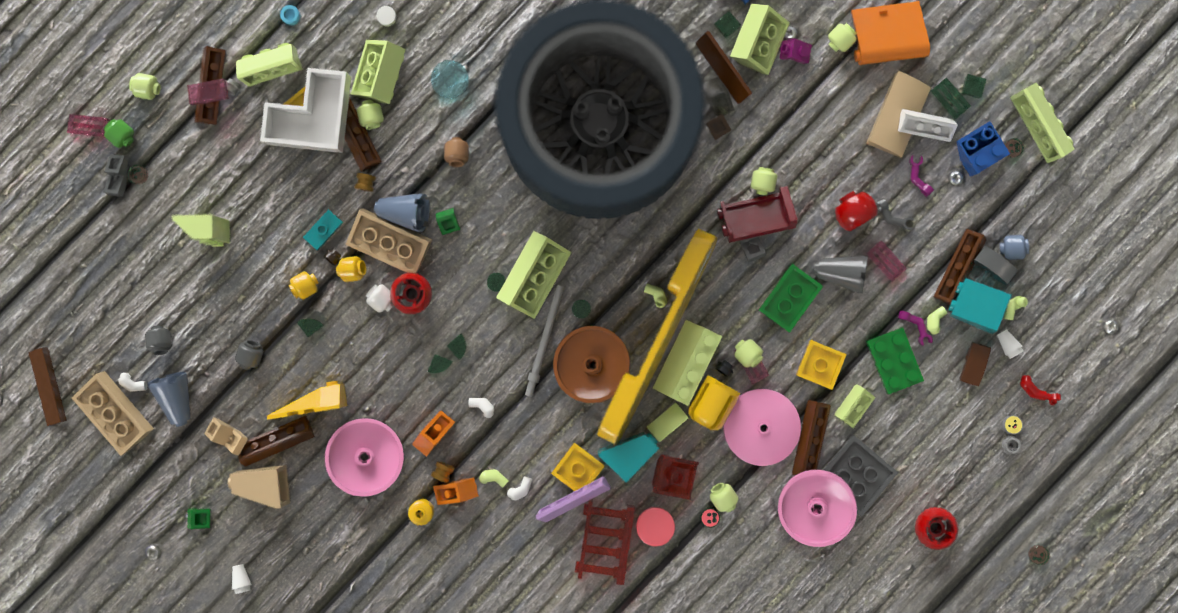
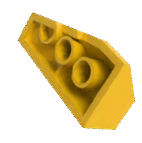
M338 381L326 382L327 386L320 387L267 415V420L348 406L344 383L338 384Z

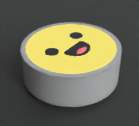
M1009 415L1003 419L1002 428L1008 434H1018L1023 429V422L1020 417Z

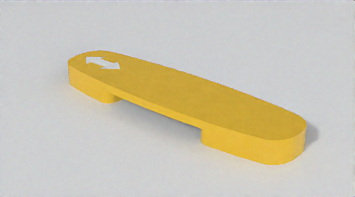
M698 229L692 237L668 285L669 292L677 297L639 375L633 376L626 373L622 378L598 430L597 435L617 445L624 435L709 262L717 243L716 236Z

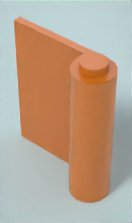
M919 1L851 10L858 41L857 50L854 51V59L859 65L929 56L930 43Z

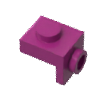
M795 38L783 40L779 58L808 64L812 45Z

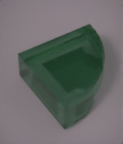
M311 318L296 322L307 337H311L324 327L320 321Z
M462 333L447 345L458 360H461L466 352V340Z
M435 354L428 372H443L451 366L453 361Z

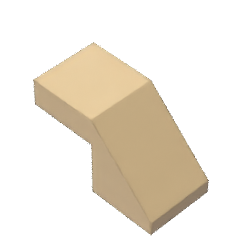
M213 417L204 433L212 442L224 445L232 454L238 456L248 440L242 432Z

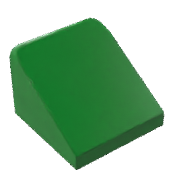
M454 208L435 214L442 235L460 230Z
M188 509L187 527L190 530L210 528V509Z

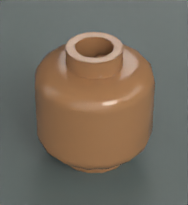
M459 137L451 138L444 146V160L452 167H462L469 160L468 143Z

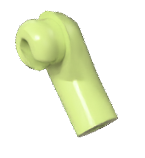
M647 283L644 292L653 295L658 308L665 307L667 297L664 290Z
M1016 296L1009 300L1004 319L1014 320L1015 311L1027 306V298Z
M943 306L927 317V329L933 335L940 332V319L948 314Z
M495 469L485 470L479 476L482 484L495 481L502 488L509 481Z

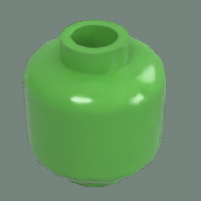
M113 119L104 127V137L117 148L128 147L134 141V138H132L134 130L122 119Z

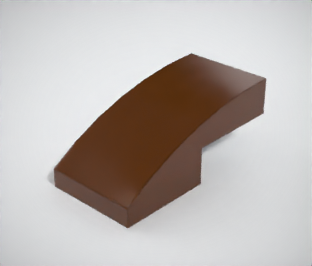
M975 342L971 343L965 357V366L959 377L960 381L979 387L989 360L991 347Z

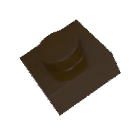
M723 114L705 123L714 140L732 131Z

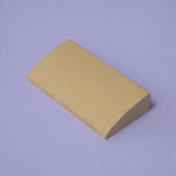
M901 71L895 73L866 144L902 158L912 134L898 131L901 110L905 109L921 113L931 87Z
M363 208L357 214L345 245L404 272L417 273L432 239L406 227L379 218L375 213Z
M105 371L95 374L72 397L73 401L120 456L128 452L154 429Z

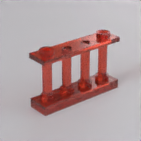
M593 499L588 501V504L584 503L583 515H586L581 557L580 561H576L575 573H578V579H582L583 572L610 575L616 578V584L624 585L635 506L627 504L626 509H622V511L593 507ZM591 514L621 518V521H624V527L617 530L589 526ZM588 533L618 537V540H622L621 548L613 549L587 545ZM585 552L616 557L615 559H619L618 567L609 568L584 564Z

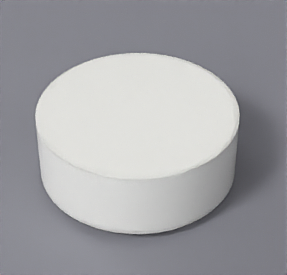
M383 6L377 11V20L381 25L391 26L395 23L396 13L393 8Z

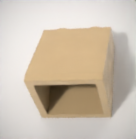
M287 465L243 469L231 473L228 478V487L234 495L276 509L290 503Z

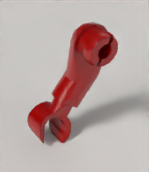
M1024 375L1021 377L1020 386L1031 398L1043 401L1049 400L1050 405H1056L1057 401L1061 400V394L1059 393L1049 394L1046 391L1039 390L1032 382L1031 376Z

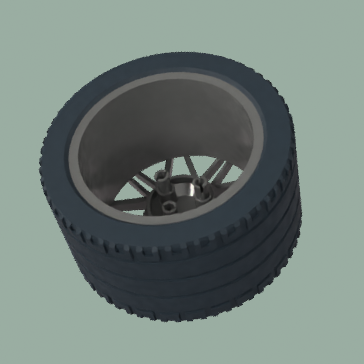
M579 0L575 4L568 3L567 6L557 7L555 11H549L547 15L539 17L535 24H530L529 28L521 33L520 39H516L513 47L509 49V55L505 57L503 66L500 68V78H497L495 89V117L497 119L496 124L499 136L510 162L520 179L533 194L542 201L547 202L549 206L576 217L585 216L587 219H601L605 217L610 219L621 217L624 214L629 215L640 211L643 207H648L657 201L659 197H662L679 179L696 149L703 129L704 110L706 108L705 91H703L704 82L702 81L701 71L697 68L698 63L694 59L692 51L687 48L688 44L681 39V35L678 32L675 33L671 25L664 22V19L657 18L655 13H650L643 7L640 9L636 7V4L632 3L630 5L621 0L620 2H615V0H588L582 2ZM588 56H597L594 82L573 62L574 60ZM600 56H607L606 84L604 89H600L598 85ZM610 56L633 64V66L610 83ZM566 64H569L591 88V91L584 93L578 99L570 96L561 74L560 68ZM638 68L641 69L646 75L630 101L623 102L617 94L611 92L613 88ZM555 72L566 100L540 92L545 82ZM650 78L657 87L662 100L636 104ZM540 96L570 106L572 109L561 111L536 99ZM664 104L665 109L639 116L628 113L630 110ZM535 105L558 114V116L533 128L532 121ZM666 113L665 137L641 120ZM561 121H571L574 134L567 141L539 143L534 135ZM628 124L636 125L660 140L661 144L656 150L629 145L623 137ZM580 140L582 144L578 154L567 167L561 165L562 161ZM617 143L622 149L632 169L626 171L616 155L614 144ZM568 147L558 162L544 150ZM589 147L607 149L608 160L604 176L588 175L586 154ZM628 151L651 156L638 166H635ZM580 157L583 174L570 170ZM613 159L622 173L609 175Z

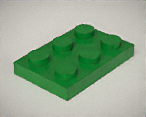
M791 264L758 311L790 333L823 288V285L794 264Z
M903 327L866 341L887 395L924 381Z

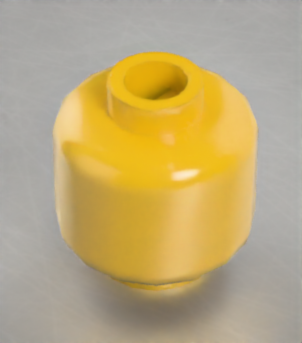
M358 256L342 258L336 267L337 275L344 282L359 281L367 271L365 262Z
M304 271L291 278L288 287L296 299L299 297L304 300L317 292L316 285L319 282L314 274L309 275Z
M426 499L416 500L408 509L410 521L415 525H426L434 516V506Z

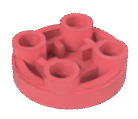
M649 507L639 515L636 530L639 538L645 544L657 547L671 540L675 532V523L671 514L665 509Z

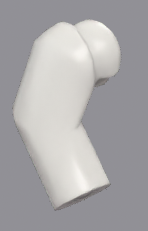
M122 373L118 379L119 384L129 392L145 391L148 387L146 381H132L129 373Z
M469 398V407L480 408L486 418H491L494 415V406L488 399Z
M524 476L521 486L516 489L510 488L507 496L511 500H519L528 494L533 479Z

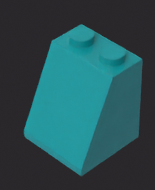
M965 278L963 283L959 282L955 291L958 293L957 299H952L948 309L952 311L950 316L990 334L997 332L1011 294Z
M644 432L619 441L617 445L611 444L601 448L598 451V456L627 482L659 449L656 445L658 441L650 433L646 435Z

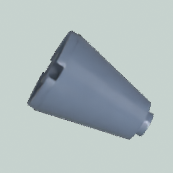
M422 193L380 198L374 205V212L379 218L416 232H423L426 226H423L424 221L429 219L430 203L429 200H425L427 195Z
M181 371L168 374L164 378H156L148 382V388L170 424H175L176 427L187 424V420L190 419L188 376L186 372Z

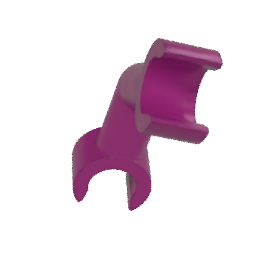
M912 155L909 159V163L912 166L911 182L927 197L934 189L919 178V166L923 162V157L919 158V163H915L913 161L914 156Z
M900 311L899 319L917 325L920 334L918 343L921 346H924V337H927L929 343L933 342V338L927 333L922 318L906 311Z

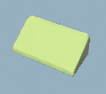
M856 384L834 415L854 429L876 397L865 388Z
M675 402L651 422L647 428L658 442H661L689 417Z

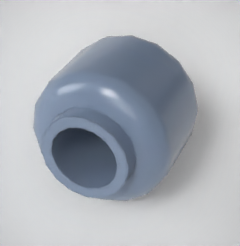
M1023 235L1005 236L1003 243H1000V254H1004L1007 260L1024 259L1026 254H1029L1028 239H1025Z

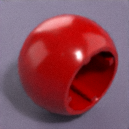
M852 191L839 199L841 204L835 208L837 222L849 232L878 215L875 200L871 195L863 191L858 194Z
M405 273L393 282L390 298L395 308L400 312L409 315L417 314L429 306L432 299V288L424 276L418 273ZM410 281H417L421 287L411 285ZM405 284L406 287L403 290V295L400 296V289ZM411 289L417 291V296L414 299H410L408 296V292ZM405 299L408 302H412L413 307L406 306L402 300Z
M931 507L925 509L917 517L915 533L924 546L934 550H943L951 546L957 539L959 532L958 523L953 514L948 510ZM942 520H945V521H946V529H945V525H944V523L942 522ZM937 522V529L931 531V525Z

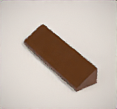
M709 31L705 32L697 40L696 46L736 103H742L751 96V90Z
M210 46L203 48L195 123L217 125L226 50Z
M349 97L344 139L360 171L363 172L382 161L365 127L360 125L357 111Z
M966 229L933 296L934 298L948 305L951 304L952 299H957L958 293L955 292L959 282L963 283L965 278L968 279L975 265L974 261L987 240L985 235Z
M48 347L28 352L47 426L67 421Z
M812 400L807 401L792 470L793 475L808 470H817L831 408L830 404Z
M307 416L247 440L238 456L239 462L246 467L314 438V432Z

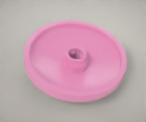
M754 389L739 396L723 426V431L729 448L737 457L749 464L768 466L784 460L792 453L799 441L801 423L795 406L784 395L769 389ZM765 424L767 427L766 431L760 430L761 425Z
M356 419L342 425L330 438L325 451V466L329 477L342 491L355 496H372L383 492L395 482L403 466L404 454L400 439L389 426L374 419ZM363 453L368 455V459L365 461L361 459Z
M808 470L795 475L785 484L779 496L778 515L782 526L792 538L808 546L825 547L839 542L848 535L856 520L857 505L853 491L842 478L824 470Z

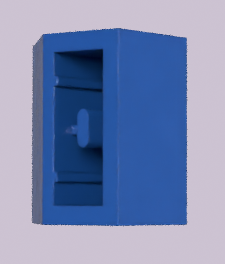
M991 121L956 141L960 161L970 177L980 173L1010 154Z

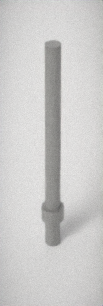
M560 285L556 287L533 369L528 375L527 380L529 382L525 395L529 397L533 396L535 385L540 379V368L564 287Z

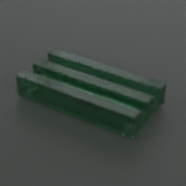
M947 77L931 90L933 95L954 119H957L971 107ZM939 88L946 95L948 100L952 102V104L958 109L959 112H956L953 109V107L947 102V100L941 95V93L938 91Z

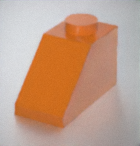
M440 410L420 432L412 445L427 457L455 424V421Z
M474 478L461 479L433 486L437 505L461 503L479 497Z

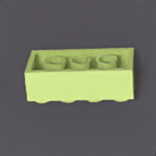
M1036 82L1011 96L1010 99L1046 162L1050 163L1063 158L1075 149L1072 139L1063 130L1062 122L1055 116L1053 106L1047 102L1044 90Z
M533 231L496 298L535 319L572 252L548 237Z
M685 320L653 389L689 406L722 336Z

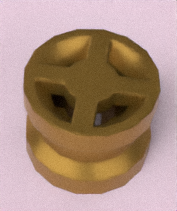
M357 173L358 181L354 188L373 192L374 188L372 185L376 177Z
M437 461L435 464L436 469L431 473V476L448 483L450 480L449 475L454 471V467Z

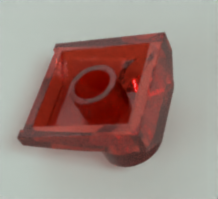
M661 454L657 460L653 476V492L655 494L691 500L699 462Z

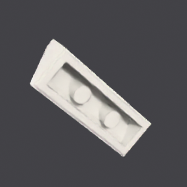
M902 109L898 131L951 142L958 124L953 119Z

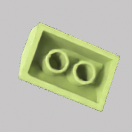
M751 4L730 57L745 67L769 75L790 23L769 5Z
M366 40L351 95L373 100L377 103L390 104L406 49L389 41Z
M289 43L280 44L278 48L273 50H261L260 54L254 56L251 54L245 55L241 60L236 61L237 78L248 87L303 70L296 48Z
M214 215L172 216V220L192 239L199 240V244L224 247V243H230V220Z

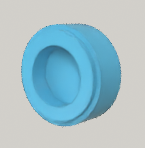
M287 5L282 8L280 17L285 24L293 26L300 21L301 14L295 6Z

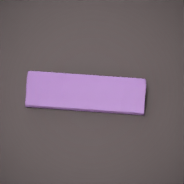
M601 477L541 508L536 515V519L548 522L610 490L611 487L606 478Z

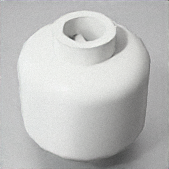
M375 284L366 294L367 304L377 312H383L384 310L388 312L394 306L390 298V290L383 284L378 286Z

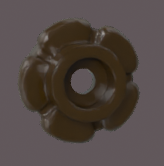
M327 249L324 258L330 264L336 266L341 260V255L335 249L331 251Z

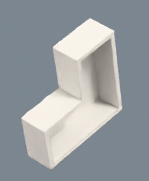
M308 68L303 106L274 103L264 104L260 141L272 146L343 153L351 76L343 71Z

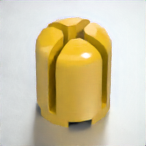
M708 375L692 401L688 414L692 420L712 431L719 430L724 426L739 399L740 393Z

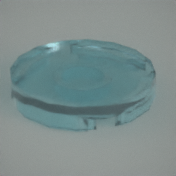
M445 60L438 63L433 69L431 84L436 93L441 97L455 99L467 90L469 75L461 63L454 60Z

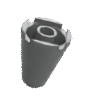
M868 256L823 258L819 262H815L814 273L817 274L819 279L856 293H863Z

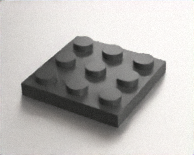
M854 435L848 439L823 469L824 471L836 474L849 485L856 499L857 514L861 517L899 473Z

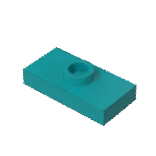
M328 209L303 238L319 251L344 222Z

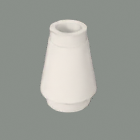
M1008 330L997 335L1005 356L1008 355L1011 359L1023 352L1022 345Z
M244 564L233 566L232 590H234L235 594L250 591L252 584Z

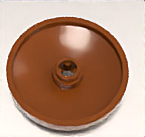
M585 326L570 332L558 345L553 361L555 378L561 389L571 398L584 403H600L614 397L622 378L626 373L630 374L631 368L629 352L624 342L612 331L599 326ZM596 362L595 369L591 368V363Z

